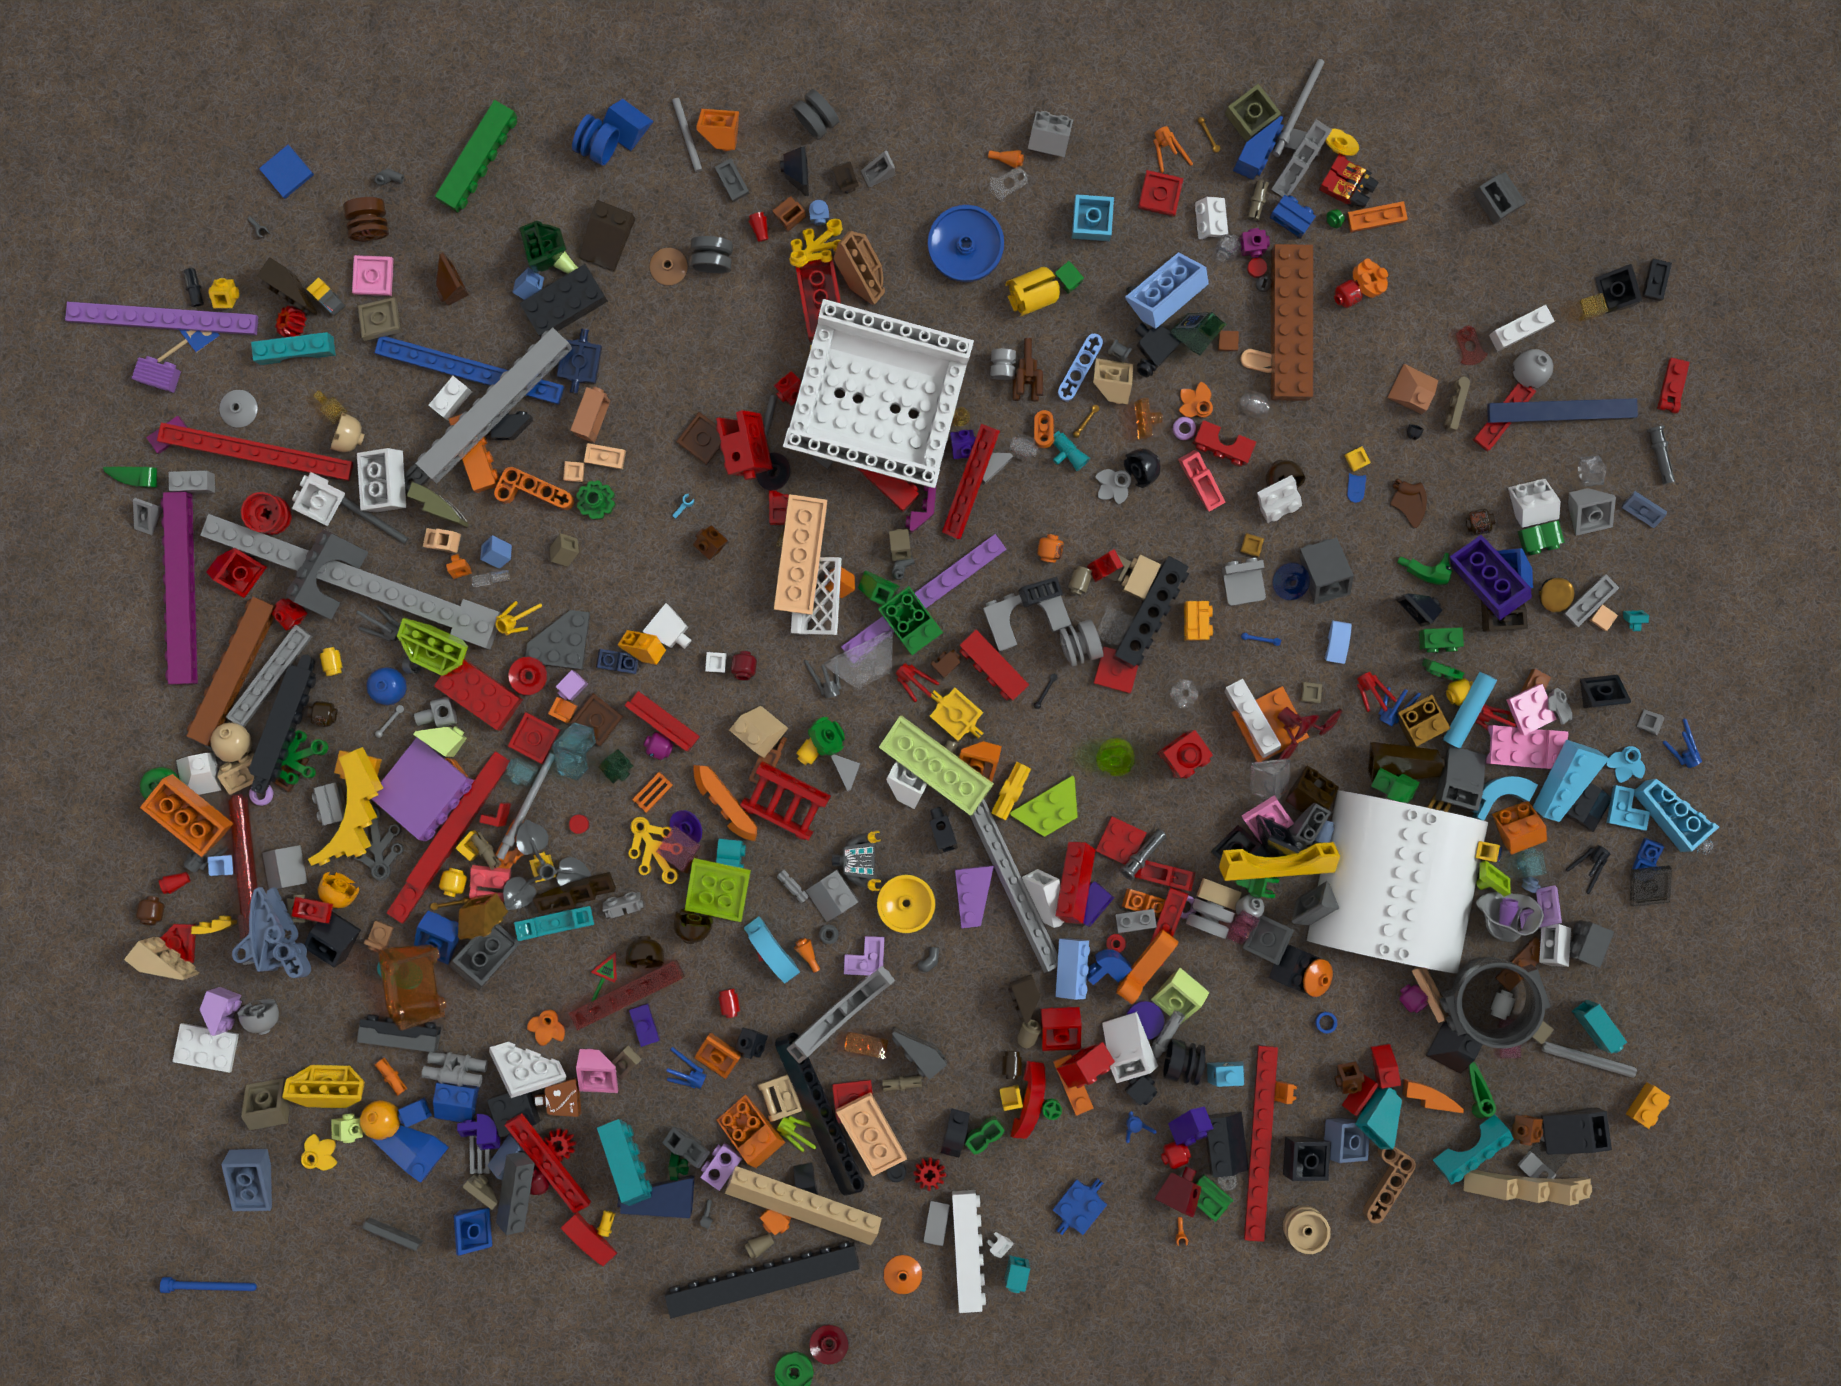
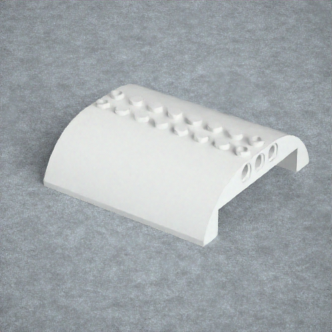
M1337 790L1331 822H1334V832L1330 842H1334L1340 858L1335 872L1320 874L1318 886L1326 881L1330 884L1339 909L1311 924L1306 941L1408 965L1458 973L1479 871V863L1481 859L1476 858L1479 841H1485L1488 822L1407 803Z

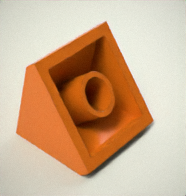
M710 1033L694 1058L726 1079L742 1053Z

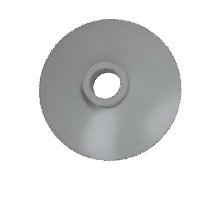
M233 390L223 397L219 410L225 423L232 427L240 428L249 425L255 419L258 406L255 398L247 391ZM238 404L239 409L234 411V406Z

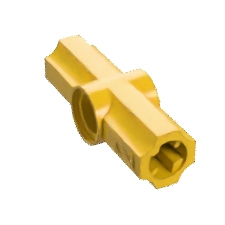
M1019 762L1015 763L1008 779L1005 780L999 792L1000 796L992 809V814L1004 820L1007 819L1014 803L1017 802L1022 793L1023 785L1031 768Z

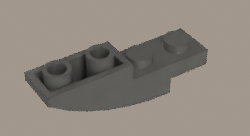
M1313 803L1291 826L1289 831L1300 851L1304 850L1308 844L1312 845L1331 814L1330 810Z

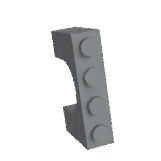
M1050 583V584H1049V587H1050V590H1051V592H1052V594H1053V593H1055V592H1054V589H1053L1052 584ZM1042 586L1044 595L1047 596L1045 588ZM1034 589L1037 598H1039L1037 589ZM1014 593L1004 596V600L997 603L996 600L990 601L983 608L998 652L1017 646L1010 626V614L1017 605L1022 603L1020 595L1015 596ZM1061 596L1037 604L1045 612L1052 632L1071 625Z

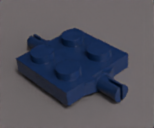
M581 328L579 339L567 340L572 350L559 362L557 372L558 378L568 379L572 382L570 393L578 394L579 383L596 384L602 350L601 345L591 344L587 341L589 330H584L583 328Z

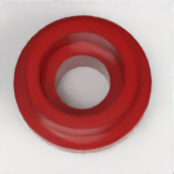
M1112 934L1108 937L1106 946L1108 949L1120 953L1124 950L1126 942L1121 935ZM1118 940L1120 945L1114 947L1113 941Z

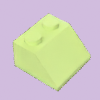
M1179 968L1166 980L1151 998V1001L1170 1017L1174 1010L1182 1013L1185 1016L1182 1021L1183 1023L1202 1007L1210 992Z

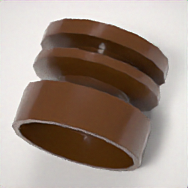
M360 197L348 200L343 204L345 218L349 220L346 227L350 240L365 242L382 239L389 235L388 222L383 218L386 215V210L382 199Z

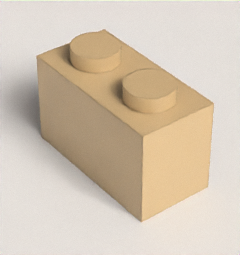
M1139 555L1137 559L1133 558L1129 567L1132 571L1129 576L1125 575L1121 584L1124 586L1122 591L1140 600H1144L1161 564L1142 555Z

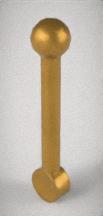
M1199 117L1198 123L1202 125L1207 137L1209 138L1213 146V152L1218 153L1220 151V146L1216 145V143L1214 142L1206 124L1204 123L1205 118Z
M1098 405L1092 406V411L1077 431L1073 432L1074 438L1080 437V432L1094 413L1099 411Z
M465 897L463 900L440 904L432 903L430 908L437 910L440 907L465 904L470 898Z

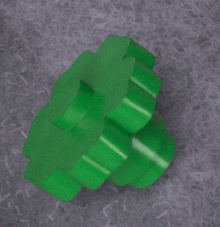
M598 480L589 481L587 487H580L576 495L579 500L577 503L578 509L583 515H589L592 520L603 519L605 514H611L615 507V502L612 500L615 497V493L609 485H603Z

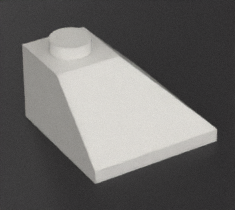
M203 753L176 760L180 780L195 793L201 795L221 791L220 780L217 777L218 768L215 753Z
M898 761L895 762L886 779L897 801L915 809L927 783Z

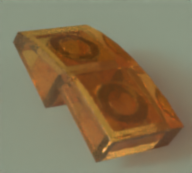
M848 1032L844 1051L885 1059L888 1040Z

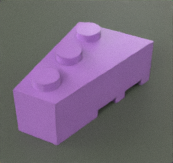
M993 865L955 869L961 928L981 926Z

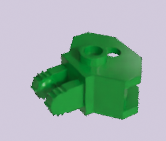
M1279 878L1234 880V882L1239 886L1241 885V887H1246V890L1253 897L1275 898L1276 894L1272 890L1267 889L1266 885L1267 882L1279 883Z

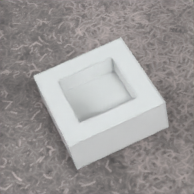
M707 652L705 671L725 673L727 654Z

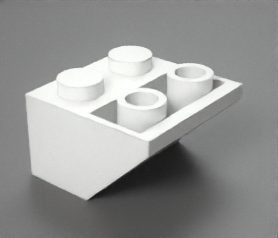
M1546 479L1508 487L1515 518L1522 528L1559 519L1561 501Z

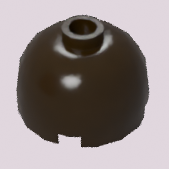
M1277 460L1266 474V484L1269 487L1292 475L1296 481L1297 488H1299L1305 482L1306 477L1297 463L1290 460Z
M685 908L681 909L680 913H675L674 931L687 944L703 941L712 929L713 918L709 915L706 917L701 916L695 912L686 911Z
M640 936L639 940L633 941L627 948L625 965L628 967L637 968V965L646 966V968H656L662 966V963L664 964L663 948L661 944L656 940H652L650 936Z

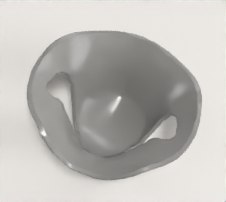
M1490 892L1481 896L1476 901V905L1484 913L1487 930L1493 937L1501 941L1514 942L1521 936L1533 934L1540 927L1544 918L1540 905L1530 896L1511 893L1504 897L1498 892ZM1503 898L1518 901L1519 909L1510 927L1499 924L1500 902H1502ZM1524 908L1532 909L1534 913L1528 916L1522 930L1518 931V921Z

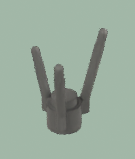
M377 606V609L391 623L387 622L383 625L370 616L356 611L364 619L382 628L381 632L384 634L363 627L358 628L360 631L384 638L389 642L390 640L396 641L400 623L395 621L381 606Z
M837 655L834 656L835 682L834 680L830 681L825 665H821L826 683H823V686L807 660L804 661L819 687L821 695L824 694L826 699L840 695L839 689L842 688L839 679Z
M226 846L213 856H221L229 850V847ZM191 850L183 864L188 870L197 872L198 869H205L208 865V860L203 862L205 858L200 857Z

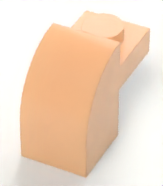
M426 528L423 547L457 553L461 534L454 531Z

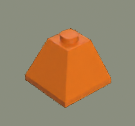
M701 109L696 126L697 131L716 149H722L723 151L735 150L739 111Z
M982 741L961 749L959 758L992 782L1002 746Z

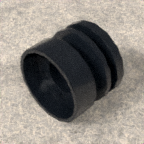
M1172 1038L1166 1052V1057L1171 1059L1165 1058L1164 1079L1178 1081L1180 1075L1183 1074L1184 1083H1189L1191 1079V1085L1197 1086L1205 1068V1046L1199 1044L1196 1049V1044L1191 1043L1188 1050H1186L1185 1041Z

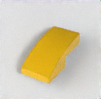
M220 915L219 919L212 920V925L211 922H199V925L192 926L191 934L221 931L236 925L237 920H232L231 916Z

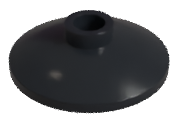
M775 452L769 453L773 469L756 474L760 486L770 491L782 488L787 483L791 471L787 458Z

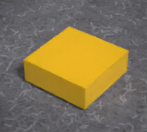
M1363 446L1344 455L1353 472L1371 463Z

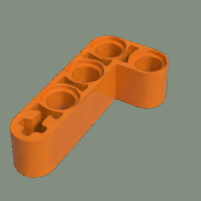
M508 467L503 471L494 491L496 499L505 504L511 503L514 500L518 490L563 510L571 509L575 503L574 497L567 491L514 467ZM514 472L517 473V478L514 481H509V475ZM533 480L534 487L527 489V482ZM547 488H551V495L549 497H544V490ZM503 490H508V497L502 499L501 492ZM557 495L567 498L569 500L568 503H563L557 499Z
M1161 930L1131 966L1132 971L1126 975L1122 982H1119L1116 994L1131 1005L1134 1004L1145 984L1173 952L1179 941L1164 930Z

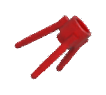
M904 663L895 673L899 677L897 680L903 685L914 702H917V699L907 685L910 681L928 697L932 696L914 678L916 674L939 685L938 681L916 669L912 664L909 666L907 663Z
M1367 672L1357 678L1359 682L1357 687L1360 690L1367 712H1370L1364 688L1366 691H1372L1384 711L1388 709L1374 688L1378 685L1389 698L1397 702V699L1378 680L1376 675Z
M1484 704L1475 723L1481 725L1487 731L1488 725L1484 722H1489L1491 718L1516 727L1515 723L1493 714V712L1509 715L1510 711Z

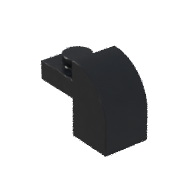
M951 1108L940 1153L960 1157L968 1129L970 1113Z

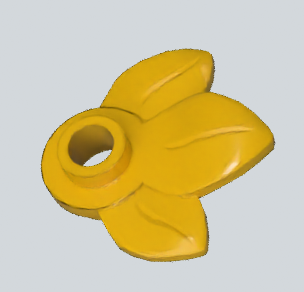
M316 1134L311 1135L304 1144L305 1152L301 1156L302 1165L308 1169L317 1167L323 1171L333 1168L337 1164L336 1159L331 1156L335 1150L336 1141L332 1139L319 1141ZM309 1155L314 1157V1162L309 1161Z

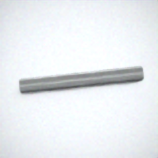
M1546 1041L1542 1045V1051L1632 1078L1637 1073V1069L1629 1065Z

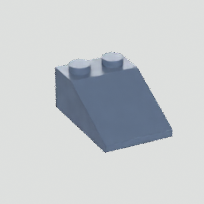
M268 1149L229 1150L221 1166L232 1211H271V1162Z

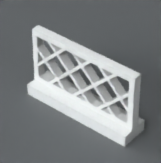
M820 557L818 575L824 571L828 577L822 583L817 578L819 587L815 591L814 601L818 606L813 610L812 615L792 612L791 633L800 635H837L842 558ZM830 562H835V570L830 574L826 567ZM831 580L834 583V589L829 593L825 586ZM823 590L827 596L820 602L816 595ZM830 599L833 603V608L828 612L824 605ZM821 609L825 616L819 622L815 614ZM812 618L817 625L812 630H807L808 622ZM828 618L832 622L831 630H826L823 627Z

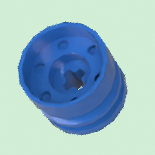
M588 114L582 119L575 132L572 150L578 154L581 153L584 157L590 154L592 161L604 166L608 163L617 147L620 130L609 123H605L602 126L600 119H595L594 116Z

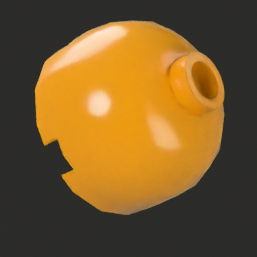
M330 872L325 873L318 886V895L321 901L333 904L332 909L345 908L350 905L357 897L359 887L356 889V887L350 884L355 882L341 873L336 872L335 875H329Z
M383 1100L373 1101L368 1104L360 1116V1127L363 1133L369 1138L376 1140L392 1137L399 1129L401 1123L398 1117V1108L393 1103Z

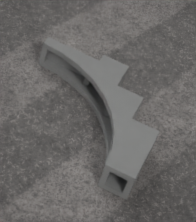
M881 966L872 974L862 979L824 1015L813 1022L787 1048L788 1052L798 1063L809 1057L847 1020L895 981L890 972Z

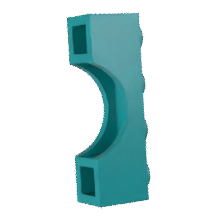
M328 332L251 342L253 361L259 365L280 363L284 359L294 357L321 358L336 356L334 337Z
M1495 1114L1479 1125L1481 1137L1475 1147L1464 1152H1456L1448 1148L1433 1159L1438 1170L1451 1185L1461 1181L1467 1173L1477 1169L1482 1162L1492 1158L1497 1151L1507 1147L1514 1140L1510 1130Z

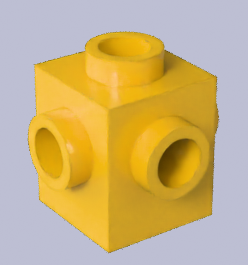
M219 278L214 280L212 286L209 287V297L213 308H233L236 300L239 298V289L235 286L234 279Z

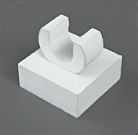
M995 1232L994 1235L998 1239L997 1242L993 1243L991 1240L987 1242L992 1247L990 1252L994 1256L1002 1258L1014 1243L1009 1238Z

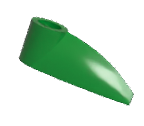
M103 467L106 474L122 483L137 487L157 488V468Z
M1472 1062L1469 1065L1470 1084L1475 1101L1472 1106V1113L1476 1118L1484 1119L1495 1114L1496 1106L1480 1070L1475 1062Z

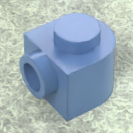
M822 200L813 201L809 207L810 221L817 226L825 225L830 220L828 206Z

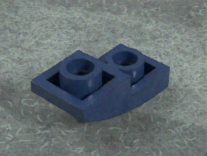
M599 649L596 668L636 674L637 658L629 653Z

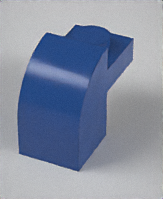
M1110 949L1102 950L1095 954L1097 963L1089 966L1087 978L1094 985L1105 974L1109 973L1119 982L1132 971L1130 962L1121 953Z

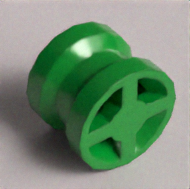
M1052 1098L1044 1101L1042 1106L1044 1116L1049 1120L1058 1119L1062 1114L1060 1103Z

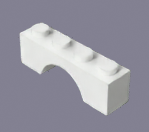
M1241 679L1226 687L1225 694L1232 707L1245 722L1261 757L1265 758L1280 750L1281 744L1244 680Z

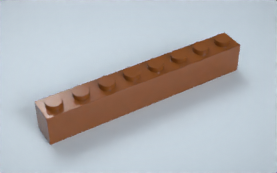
M252 597L245 606L246 612L238 620L236 633L230 637V645L221 656L219 668L212 675L213 681L204 692L205 698L196 709V717L188 725L187 737L206 746H211L210 739L212 733L218 726L225 723L226 716L230 712L275 618L272 615L276 608L275 605L257 597Z

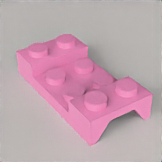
M1488 725L1491 739L1490 752L1485 764L1552 769L1565 741L1568 740V732L1536 729L1526 735H1520L1518 728Z

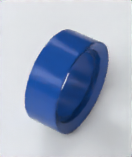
M1324 1011L1317 1015L1315 1025L1319 1031L1331 1033L1337 1027V1019L1332 1013ZM1329 1015L1333 1019L1332 1027L1327 1030L1322 1029L1319 1024L1321 1017Z

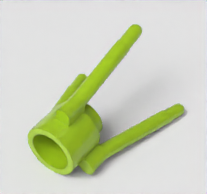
M791 1115L789 1119L786 1117L782 1119L777 1128V1131L781 1132L780 1135L788 1139L801 1152H804V1148L791 1135L812 1149H816L815 1145L794 1132L796 1128L794 1123L811 1127L809 1122L796 1119Z

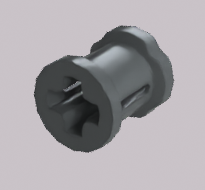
M1115 339L1107 354L1114 355L1124 363L1132 349L1123 346L1118 342L1119 340Z

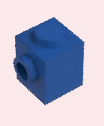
M425 1097L398 1110L399 1120L405 1127H409L432 1116Z

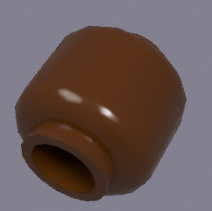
M147 896V899L139 901L136 918L140 920V924L155 926L156 923L162 921L165 905L159 902L158 897Z

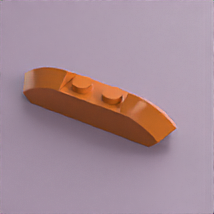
M694 765V779L702 796L708 792L710 793L709 799L714 805L718 804L722 808L720 812L726 820L731 819L732 822L727 827L732 832L744 839L755 841L758 827L756 823L740 806L739 802L710 766Z

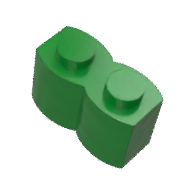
M1559 520L1518 531L1524 553L1529 552L1530 556L1541 553L1542 548L1548 547V551L1560 548L1559 544L1565 543Z
M991 1116L981 1124L980 1128L973 1129L967 1134L965 1144L974 1155L979 1154L987 1148L990 1142L998 1140L1005 1131L1004 1126L996 1116Z

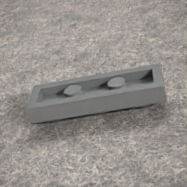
M1605 574L1575 601L1563 615L1577 628L1612 596L1619 587Z

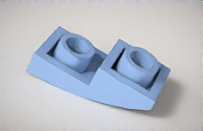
M1332 620L1328 635L1329 644L1325 655L1326 661L1345 664L1350 642L1351 623Z

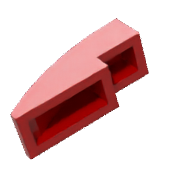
M1146 860L1144 868L1139 869L1134 877L1191 891L1196 872Z
M576 1212L562 1225L561 1229L602 1267L617 1254L604 1237L597 1234L598 1231L592 1224L589 1225L579 1212Z

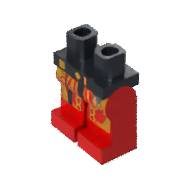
M1339 153L1319 190L1350 207L1356 205L1364 208L1370 197L1361 193L1363 188L1373 193L1379 182L1370 177L1372 172L1345 159L1344 155Z

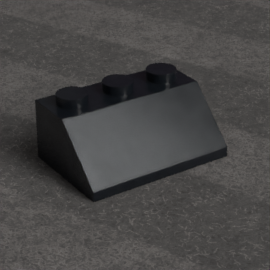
M1242 1111L1208 1115L1214 1128L1207 1132L1208 1136H1206L1211 1176L1213 1178L1233 1176L1249 1170Z

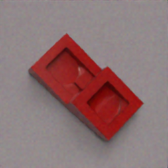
M1115 549L1087 565V568L1092 571L1091 575L1095 583L1123 567Z

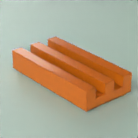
M658 772L632 800L647 813L673 784L663 774ZM659 778H661L662 780L655 786V788L642 801H640L639 798ZM666 783L667 786L646 807L644 804Z

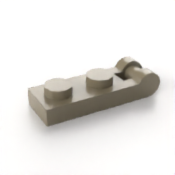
M1461 377L1454 383L1456 393L1455 396L1451 397L1449 407H1452L1451 412L1447 414L1444 425H1447L1446 431L1453 433L1458 430L1470 385V380L1467 377Z

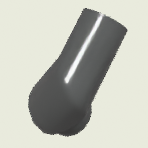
M385 169L376 174L374 180L378 185H384L392 180L402 184L404 174L391 169Z
M912 555V559L897 560L892 569V576L895 579L901 580L904 577L906 567L915 564Z
M930 947L929 958L918 963L920 971L929 972L938 964L939 947Z

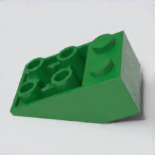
M910 586L878 608L911 655L943 633Z

